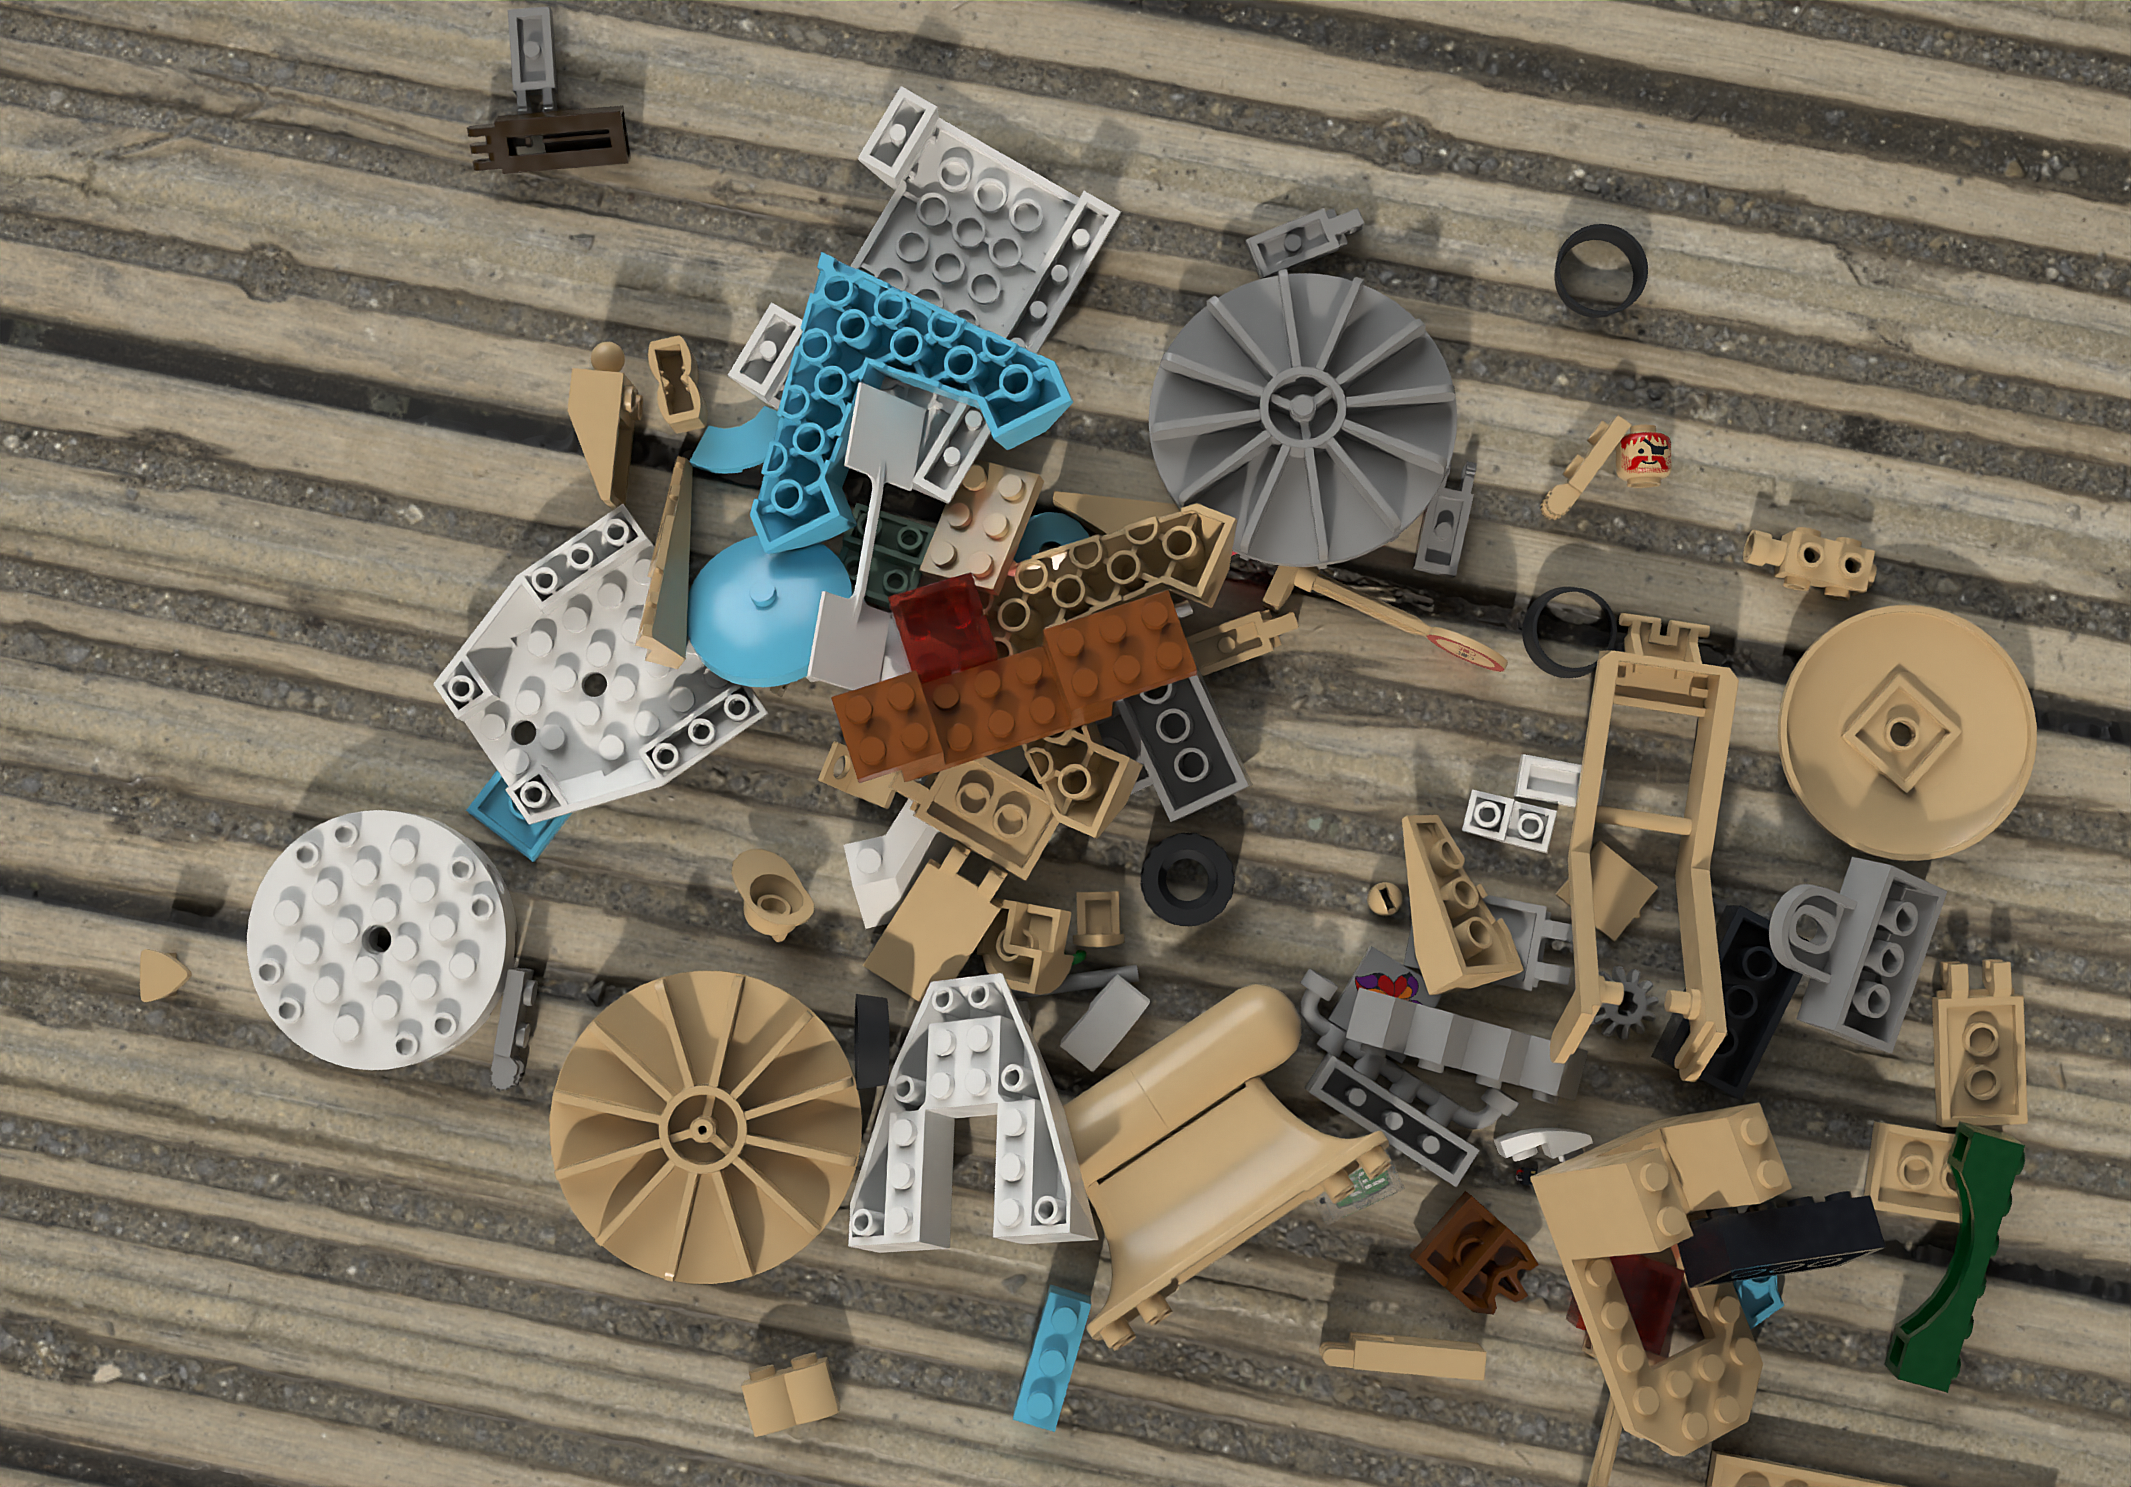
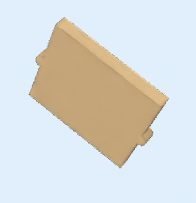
M1598 840L1590 850L1595 927L1615 942L1632 919H1637L1641 916L1640 909L1656 891L1658 886L1602 841ZM1568 878L1555 895L1571 907Z

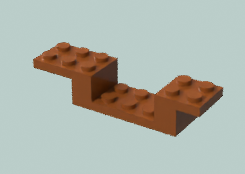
M1169 590L1044 629L1043 645L923 684L920 683L917 671L915 670L833 696L831 699L859 784L900 770L904 782H908L1112 716L1114 701L1197 675V668Z

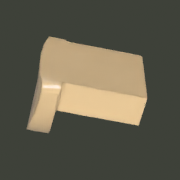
M1119 891L1076 892L1077 935H1073V944L1086 947H1108L1125 943L1124 934H1120Z
M151 949L141 951V1000L143 1002H151L166 996H177V990L192 976L191 971L177 960V953H163Z

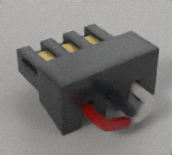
M1521 1167V1170H1517L1516 1179L1522 1185H1533L1530 1177L1536 1175L1538 1170Z

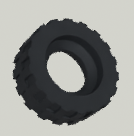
M1178 833L1161 840L1148 853L1141 868L1140 886L1145 902L1154 914L1173 925L1192 927L1215 919L1217 915L1223 912L1229 900H1231L1235 884L1234 867L1226 854L1227 852L1213 839L1198 833ZM1188 858L1200 862L1208 874L1207 889L1199 898L1192 901H1183L1174 897L1166 884L1169 868L1173 863L1181 859Z

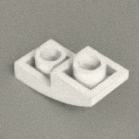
M1472 789L1462 831L1548 854L1558 812Z
M1117 974L1090 1003L1089 1010L1062 1038L1060 1047L1093 1072L1135 1024L1149 1005L1150 1000Z
M1553 1127L1525 1129L1493 1138L1498 1153L1505 1158L1512 1156L1514 1161H1520L1537 1154L1536 1147L1541 1145L1546 1156L1552 1159L1558 1157L1560 1162H1565L1583 1154V1147L1593 1144L1591 1136L1584 1132Z

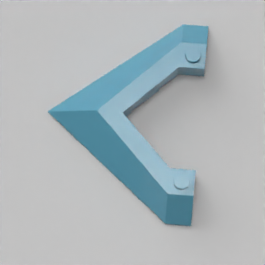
M821 252L817 266L820 272L814 294L810 293L800 328L803 331L799 346H795L777 413L780 419L774 441L769 442L761 471L764 477L758 499H754L750 512V517L764 552L772 554L820 544L857 526L842 486L849 471V467L844 466L858 383L862 382L880 390L886 376L979 408L993 439L1005 449L1010 450L1046 432L1073 403L1057 363Z

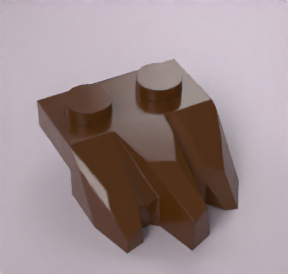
M1466 1191L1409 1255L1472 1312L1494 1315L1497 1309L1495 1297L1498 1293H1501L1515 1303L1528 1296L1517 1278V1272L1520 1269L1531 1271L1539 1265L1527 1244Z

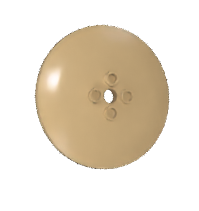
M1895 605L1868 610L1852 616L1829 629L1807 649L1792 671L1783 692L1778 716V746L1783 770L1793 793L1808 815L1823 830L1848 847L1864 854L1895 861H1920L1936 859L1962 851L1992 833L2008 817L2023 795L2032 773L2037 747V724L2031 695L2023 676L2007 652L1990 635L1966 619L1950 612L1919 605ZM1897 722L1906 725L1910 731V739L1905 746H1899L1891 739V728Z

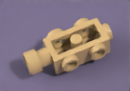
M1797 527L1795 531L1783 535L1781 541L1772 539L1770 533L1752 530L1747 538L1743 552V561L1745 563L1763 566L1765 563L1775 565L1774 576L1784 579V587L1798 591H1808L1810 585L1825 589V597L1838 601H1849L1850 596L1866 592L1872 586L1877 570L1876 564H1873L1875 551L1862 548L1861 541L1845 537H1838L1836 541L1822 538L1820 531L1806 527ZM1805 550L1811 551L1815 555V559L1811 563L1807 562L1804 558ZM1846 560L1853 562L1851 573L1845 568Z

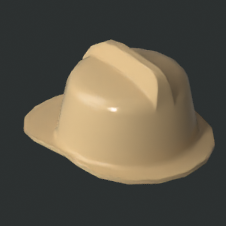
M749 849L740 853L733 861L731 874L738 891L744 899V916L754 930L772 936L776 942H782L787 934L796 926L807 922L813 915L814 903L795 871L785 859L767 850Z

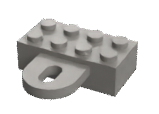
M1196 662L1197 675L1115 701L1117 707L1112 709V716L1095 721L1104 746H1112L1118 753L1143 765L1130 795L1154 785L1170 822L1177 821L1253 785Z
M1856 857L1851 859L1840 893L1812 884H1801L1787 891L1773 911L1769 926V940L1774 956L1783 966L1810 977L1796 1019L1853 1043L1892 1054L1947 891L1892 865ZM1803 914L1814 918L1817 923L1816 935L1809 942L1801 939L1796 933L1797 921Z

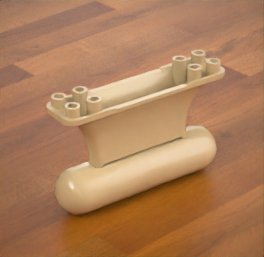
M1251 984L1238 989L1063 1106L1085 1191L1103 1226L1110 1251L1112 1265L1110 1293L1104 1307L1087 1325V1331L1092 1339L1097 1341L1103 1339L1109 1349L1113 1348L1116 1351L1137 1337L1129 1322L1141 1315L1146 1324L1149 1323L1151 1326H1154L1171 1315L1173 1311L1165 1298L1179 1290L1181 1284L1308 1199L1312 1201L1323 1192H1326L1333 1204H1336L1356 1190L1349 1178L1350 1174L1362 1167L1369 1179L1372 1180L1392 1166L1390 1163L1391 1159L1385 1152L1389 1147V1141L1382 1131H1376L1354 1139L1338 1138L1324 1134L1298 1119L1283 1106L1262 1081V1076L1285 1062L1297 1050L1302 1035L1301 1019L1294 1004L1283 992L1268 985Z

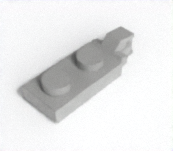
M1323 208L1250 237L1246 240V246L1259 278L1273 277L1278 275V270L1287 269L1289 271L1339 251V248L1348 244L1346 236L1363 229L1364 221L1358 208L1339 216L1336 215L1334 209L1325 211Z

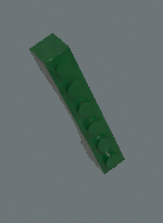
M1959 1121L1947 1159L1959 1200V1233L1956 1248L1946 1274L1932 1295L1915 1312L1896 1324L1884 1365L1898 1380L1948 1393L1951 1381L1955 1380L1960 1372L1961 1358L1959 1355L1964 1339H1968L1973 1330L1974 1319L1972 1314L1976 1301L1983 1296L1986 1289L1987 1280L1985 1272L1989 1259L1995 1256L1999 1247L1998 1231L2002 1218L2011 1209V1189L2015 1176L2022 1172L2025 1164V1145L2009 1134Z

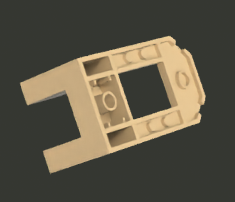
M1760 1103L1659 1119L1531 1176V1182L1624 1431L1638 1438H1645L1659 1446V1449L1672 1456H1685L1747 1423L1763 1362L1734 1285L1731 1282L1689 1289L1677 1243L1693 1236L1689 1223L1698 1219L1708 1218L1705 1210L1760 1204L1792 1189ZM1671 1247L1705 1339L1650 1367L1610 1256L1654 1253Z

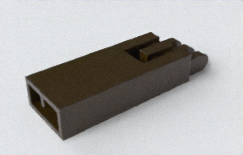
M623 105L498 116L494 124L467 127L468 137L485 136L486 139L485 142L470 144L471 154L488 153L489 158L472 161L475 171L502 169L503 174L628 164L631 159ZM532 135H543L542 142L545 145L546 152L517 154L516 147L526 146L527 148H532L534 145Z

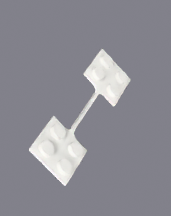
M862 382L858 383L844 466L866 474L872 482V493L855 591L848 599L822 591L807 677L849 690H855L880 681L891 614L868 606L864 601L884 484L890 483L908 491L912 490V480L915 476L926 409Z

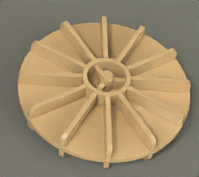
M700 970L661 977L631 990L607 1006L592 1020L570 1050L558 1076L550 1111L549 1135L551 1155L555 1168L554 1173L573 1213L584 1228L595 1238V1242L630 1266L671 1282L716 1284L746 1279L778 1266L805 1248L821 1233L844 1200L854 1177L862 1141V1110L859 1091L856 1089V1079L847 1056L827 1025L809 1007L783 989L758 978L726 971Z

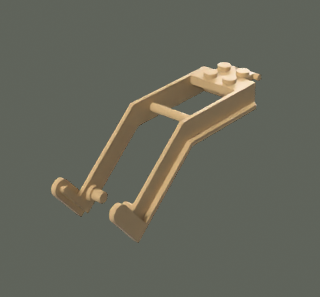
M1621 613L1619 625L1628 626V634L1624 639L1625 652L1599 651L1568 852L1576 990L1552 1033L1550 1059L1553 1063L1565 1064L1570 1054L1575 1053L1602 1003L1620 1005L1624 995L1623 983L1605 981L1604 976L1598 974L1590 861L1595 822L1681 834L1675 881L1686 992L1668 990L1665 996L1664 1007L1666 1012L1683 1014L1685 1019H1689L1690 1034L1678 1052L1674 1065L1675 1068L1679 1069L1680 1077L1683 1081L1696 1082L1727 1034L1710 865L1739 680L1730 668L1702 664L1698 637L1708 638L1710 626L1670 620L1667 634L1662 636L1660 635L1661 618ZM1613 704L1699 717L1684 818L1597 805Z

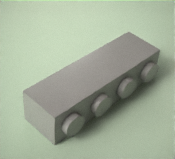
M1328 1052L1305 1086L1308 1092L1372 1133L1382 1131L1390 1145L1455 1187L1458 1186L1480 1151Z

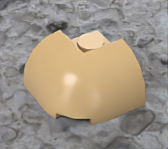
M994 898L1002 903L1003 906L977 945V955L983 956L987 972L989 974L1003 973L1010 989L1038 995L1053 992L1069 974L1074 956L1064 954L1071 912Z

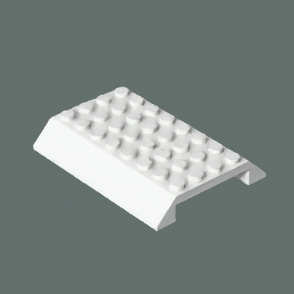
M901 86L858 157L861 163L895 190L855 257L851 267L864 271L901 291L904 290L965 319L969 323L986 331L989 330L1018 344L1022 348L1038 354L1120 216L1121 211L1086 191H1083L1080 198L939 118L937 106ZM771 302L728 376L778 411L795 346H799L803 331L800 328L803 320ZM885 376L880 388L881 391L926 409L915 476L912 480V489L949 504L991 434L982 411L979 408Z

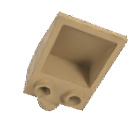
M602 342L591 353V363L595 370L572 368L567 411L600 498L614 510L621 504H624L626 507L635 420L640 421L642 418L643 396L638 395V390L624 373L620 372L625 364V355L621 347L613 342Z

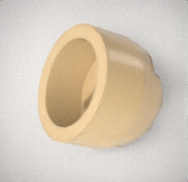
M1382 882L1370 889L1367 902L1369 908L1375 914L1391 916L1401 908L1403 896L1396 885ZM1386 888L1394 908L1387 910L1382 895L1379 890Z

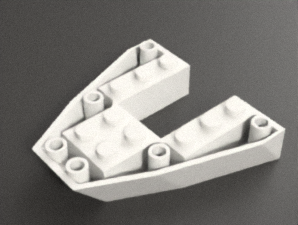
M1003 973L930 982L891 1071L850 1202L849 1247L878 1253L950 1249L955 1118L997 1115L993 1237L1019 1244L1098 1240L1064 1108L1030 1026Z

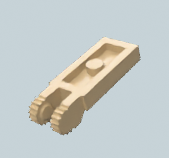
M1619 415L1609 424L1603 420L1599 423L1587 440L1593 445L1584 458L1577 454L1562 475L1568 478L1566 483L1554 486L1545 496L1546 499L1542 500L1543 503L1540 505V510L1545 518L1556 520V518H1561V515L1563 516L1566 514L1565 512L1569 511L1568 508L1573 506L1632 424Z

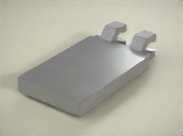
M1491 895L1483 898L1494 919L1497 921L1502 918L1510 930L1524 971L1490 983L1529 991L1532 990V987H1538L1539 980L1568 985L1571 968L1543 963L1542 960L1547 938L1573 943L1572 924L1550 920L1551 912L1546 911V906ZM1411 922L1403 965L1420 969L1415 955L1413 926Z

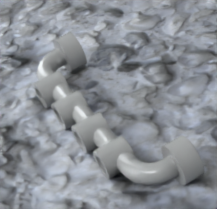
M1309 968L1300 983L1307 988L1301 1000V1014L1306 1025L1321 1036L1317 1045L1339 1058L1342 1051H1345L1357 1059L1353 1068L1373 1081L1376 1080L1379 1074L1393 1082L1389 1091L1406 1103L1411 1104L1416 1097L1429 1105L1425 1114L1440 1125L1447 1128L1450 1122L1453 1121L1468 1129H1483L1492 1125L1502 1114L1510 1118L1519 1105L1517 1100L1504 1091L1488 1087L1481 1097L1487 1103V1106L1480 1112H1470L1450 1097L1438 1092L1388 1058L1360 1051L1361 1042L1346 1038L1347 1031L1323 1018L1318 1011V1003L1321 997L1330 1001L1338 986Z

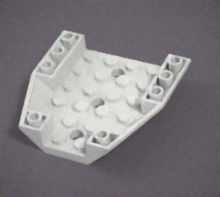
M621 504L518 574L433 684L455 717L466 723L509 786L505 789L529 825L662 787L768 714L752 687L729 682L708 669L696 654L688 635L686 636V659L679 669L645 661L647 648L635 646L651 581V578L647 577L654 545L624 504ZM592 674H602L607 681L605 692L597 697L589 696L584 688L586 679ZM525 721L532 722L536 728L535 739L527 745L518 744L514 737L516 727Z

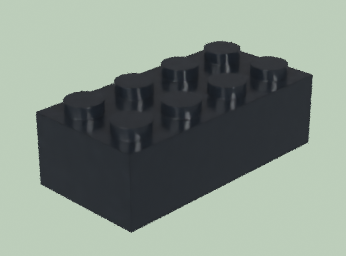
M1726 905L1716 925L1727 1034L1697 1081L1727 1097L1741 1100L1803 974L1783 966L1774 956L1769 940L1770 920L1741 905ZM1799 936L1801 939L1809 942V940ZM1672 1013L1651 1055L1652 1058L1679 1071V1069L1675 1068L1674 1063L1678 1052L1690 1034L1689 1019H1685L1683 1014Z
M1843 1191L1825 1196V1202L1815 1203L1813 1196H1807L1788 1201V1207L1777 1208L1775 1201L1750 1206V1212L1738 1213L1737 1207H1727L1712 1211L1710 1213L1711 1217L1690 1222L1689 1225L1693 1236L1677 1243L1689 1289L1839 1267L1886 1248L1871 1196L1852 1198L1851 1191Z

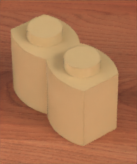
M680 335L650 342L648 361L654 377L659 382L657 400L663 418L676 434L705 428L708 410L706 401L697 387L699 370L692 351Z
M809 1353L793 1358L791 1360L792 1367L775 1371L774 1365H767L749 1372L750 1379L744 1380L741 1387L755 1437L771 1434L795 1425L816 1421L839 1413L841 1406L827 1357L817 1359L816 1353Z

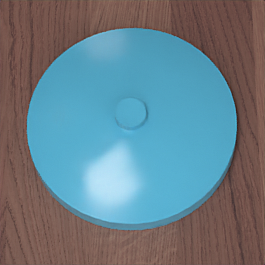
M758 535L734 543L721 551L705 565L695 578L688 593L687 635L696 654L704 665L714 674L729 682L749 687H774L788 684L807 676L822 591L848 599L853 595L854 589L841 560L822 543L766 554Z

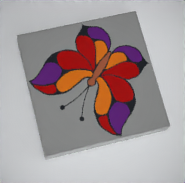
M1370 946L1327 1019L1348 1031L1359 988L1432 1008L1436 1007L1443 994L1429 995L1422 976ZM1390 1050L1386 1052L1387 1056L1401 1064L1407 1056L1406 1054Z

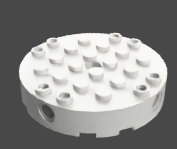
M386 810L349 813L328 820L304 833L285 849L266 873L258 888L249 916L247 930L249 970L260 1001L269 1016L293 1042L307 1052L336 1065L353 1069L387 1070L405 1067L434 1059L451 1051L476 1033L491 1016L490 1013L504 993L507 971L514 967L517 924L512 900L502 876L485 852L468 837L463 836L445 823L416 814ZM382 928H387L391 935V945L386 951L377 946L378 935Z

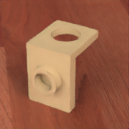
M834 741L818 781L889 809L896 791L889 788V785L897 772L859 784L847 746ZM841 756H845L844 770L835 778L833 773L834 766Z

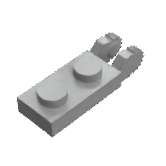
M550 7L508 10L513 92L517 96L518 114L533 113L529 97L531 95H543V112L558 111L555 96L558 93L553 12Z
M1466 462L1461 472L1459 491L1445 488L1447 477L1451 470V463L1449 464L1446 476L1438 492L1425 509L1412 569L1449 578L1456 576L1474 494H1471L1477 463Z
M516 967L507 971L493 1052L494 1056L491 1067L493 1074L490 1075V1081L493 1083L492 1086L494 1085L496 1089L499 1088L500 1091L513 1088L514 1085H519L518 1083L522 1082L521 1078L524 1077L522 1073L525 1071L526 1064L520 1057L519 1052L520 1048L525 1049L528 1044L530 1023L525 1022L527 1007L534 1005L538 990V982L532 980L534 974L532 969Z

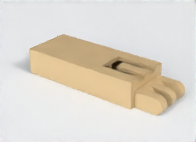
M1350 1331L1349 1343L1325 1341L1319 1346V1353L1324 1362L1329 1366L1480 1381L1485 1379L1487 1352L1478 1343Z

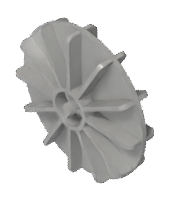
M1287 269L1278 270V276L1244 284L1219 298L1213 296L1207 300V306L1184 326L1169 346L1167 352L1164 353L1150 397L1149 434L1153 458L1160 478L1179 510L1181 511L1183 507L1198 503L1236 518L1237 526L1232 551L1240 554V558L1247 561L1253 559L1279 566H1317L1318 569H1325L1327 565L1363 556L1397 539L1399 534L1422 514L1438 492L1452 459L1457 434L1455 388L1445 360L1437 345L1425 330L1426 325L1420 318L1415 319L1392 299L1365 286L1364 279L1355 277L1351 281L1323 274H1288Z

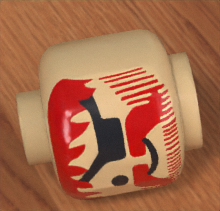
M1655 425L1631 426L1630 434L1624 435L1616 446L1617 476L1627 481V487L1651 488L1660 486L1661 480L1670 475L1672 469L1671 439L1665 434L1656 432Z

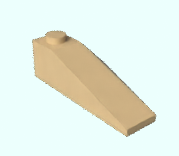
M1438 815L1404 817L1402 819L1415 955L1429 995L1466 991L1524 971L1510 930L1502 918L1496 921L1483 901V898L1488 896L1481 884L1474 886L1462 866L1464 865L1465 858Z

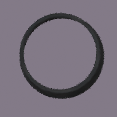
M1609 224L1589 225L1574 232L1562 245L1558 253L1554 272L1556 290L1561 300L1574 312L1592 318L1607 317L1628 308L1640 297L1648 278V262L1640 243L1624 229ZM1590 240L1609 242L1618 247L1627 256L1633 271V284L1628 297L1617 308L1607 311L1586 308L1577 303L1564 288L1560 275V264L1567 252L1579 243Z
M1559 587L1545 592L1529 607L1523 622V643L1531 660L1544 672L1559 678H1578L1595 671L1597 661L1585 667L1570 668L1551 660L1542 650L1537 638V621L1542 609L1551 599L1567 592H1579L1591 597L1601 606L1609 622L1610 640L1607 650H1612L1616 641V619L1610 606L1598 594L1583 588Z
M856 994L854 1053L857 1090L888 1084L889 1011L888 1000L884 997Z

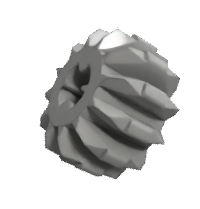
M1614 966L1612 978L1605 971L1598 972L1599 975L1604 976L1605 981L1623 983L1625 993L1623 1000L1629 1004L1626 1010L1618 1009V1005L1602 1003L1591 1025H1598L1603 1022L1601 1028L1602 1035L1610 1037L1616 1030L1619 1039L1623 1040L1628 1039L1630 1028L1636 1034H1643L1645 1029L1640 1019L1651 1022L1656 1019L1653 1013L1646 1011L1647 1005L1659 1003L1657 997L1645 996V993L1653 987V983L1650 980H1645L1638 984L1640 971L1637 969H1631L1625 975L1622 966Z

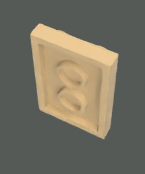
M975 459L949 504L946 503L919 571L929 578L999 596L1044 484L1041 476Z
M1874 1121L1864 1196H1871L1874 1209L1959 1223V1200L1956 1185L1947 1164L1955 1134Z

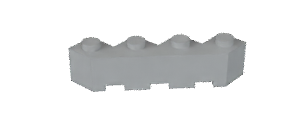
M1363 988L1358 990L1346 1038L1362 1043L1360 1048L1362 1052L1385 1058L1387 1050L1419 1058L1417 1067L1442 1074L1445 1066L1477 1074L1475 1083L1497 1089L1501 1088L1502 1081L1534 1090L1532 1098L1555 1105L1558 1104L1559 1097L1575 1101L1588 1053L1587 1050L1577 1048L1574 1054H1570L1565 1064L1553 1063L1550 1059L1551 1040Z

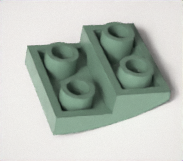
M856 503L853 510L857 526L845 531L842 539L843 546L838 556L847 570L854 591L869 511L868 506ZM879 512L864 601L909 615L923 575L919 569L936 530L935 528L890 513Z

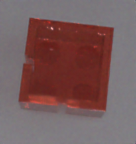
M971 572L888 597L891 617L909 672L916 670L921 684L951 675L954 671L959 670L961 672L998 660L997 648L986 615L983 616V606Z
M1646 1254L1610 1256L1644 1350L1660 1355L1684 1277V1269L1673 1263ZM1573 1294L1566 1320L1576 1328L1587 1331Z

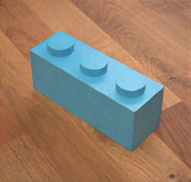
M1050 1284L1014 1407L1013 1420L1055 1432L1092 1305L1091 1296Z

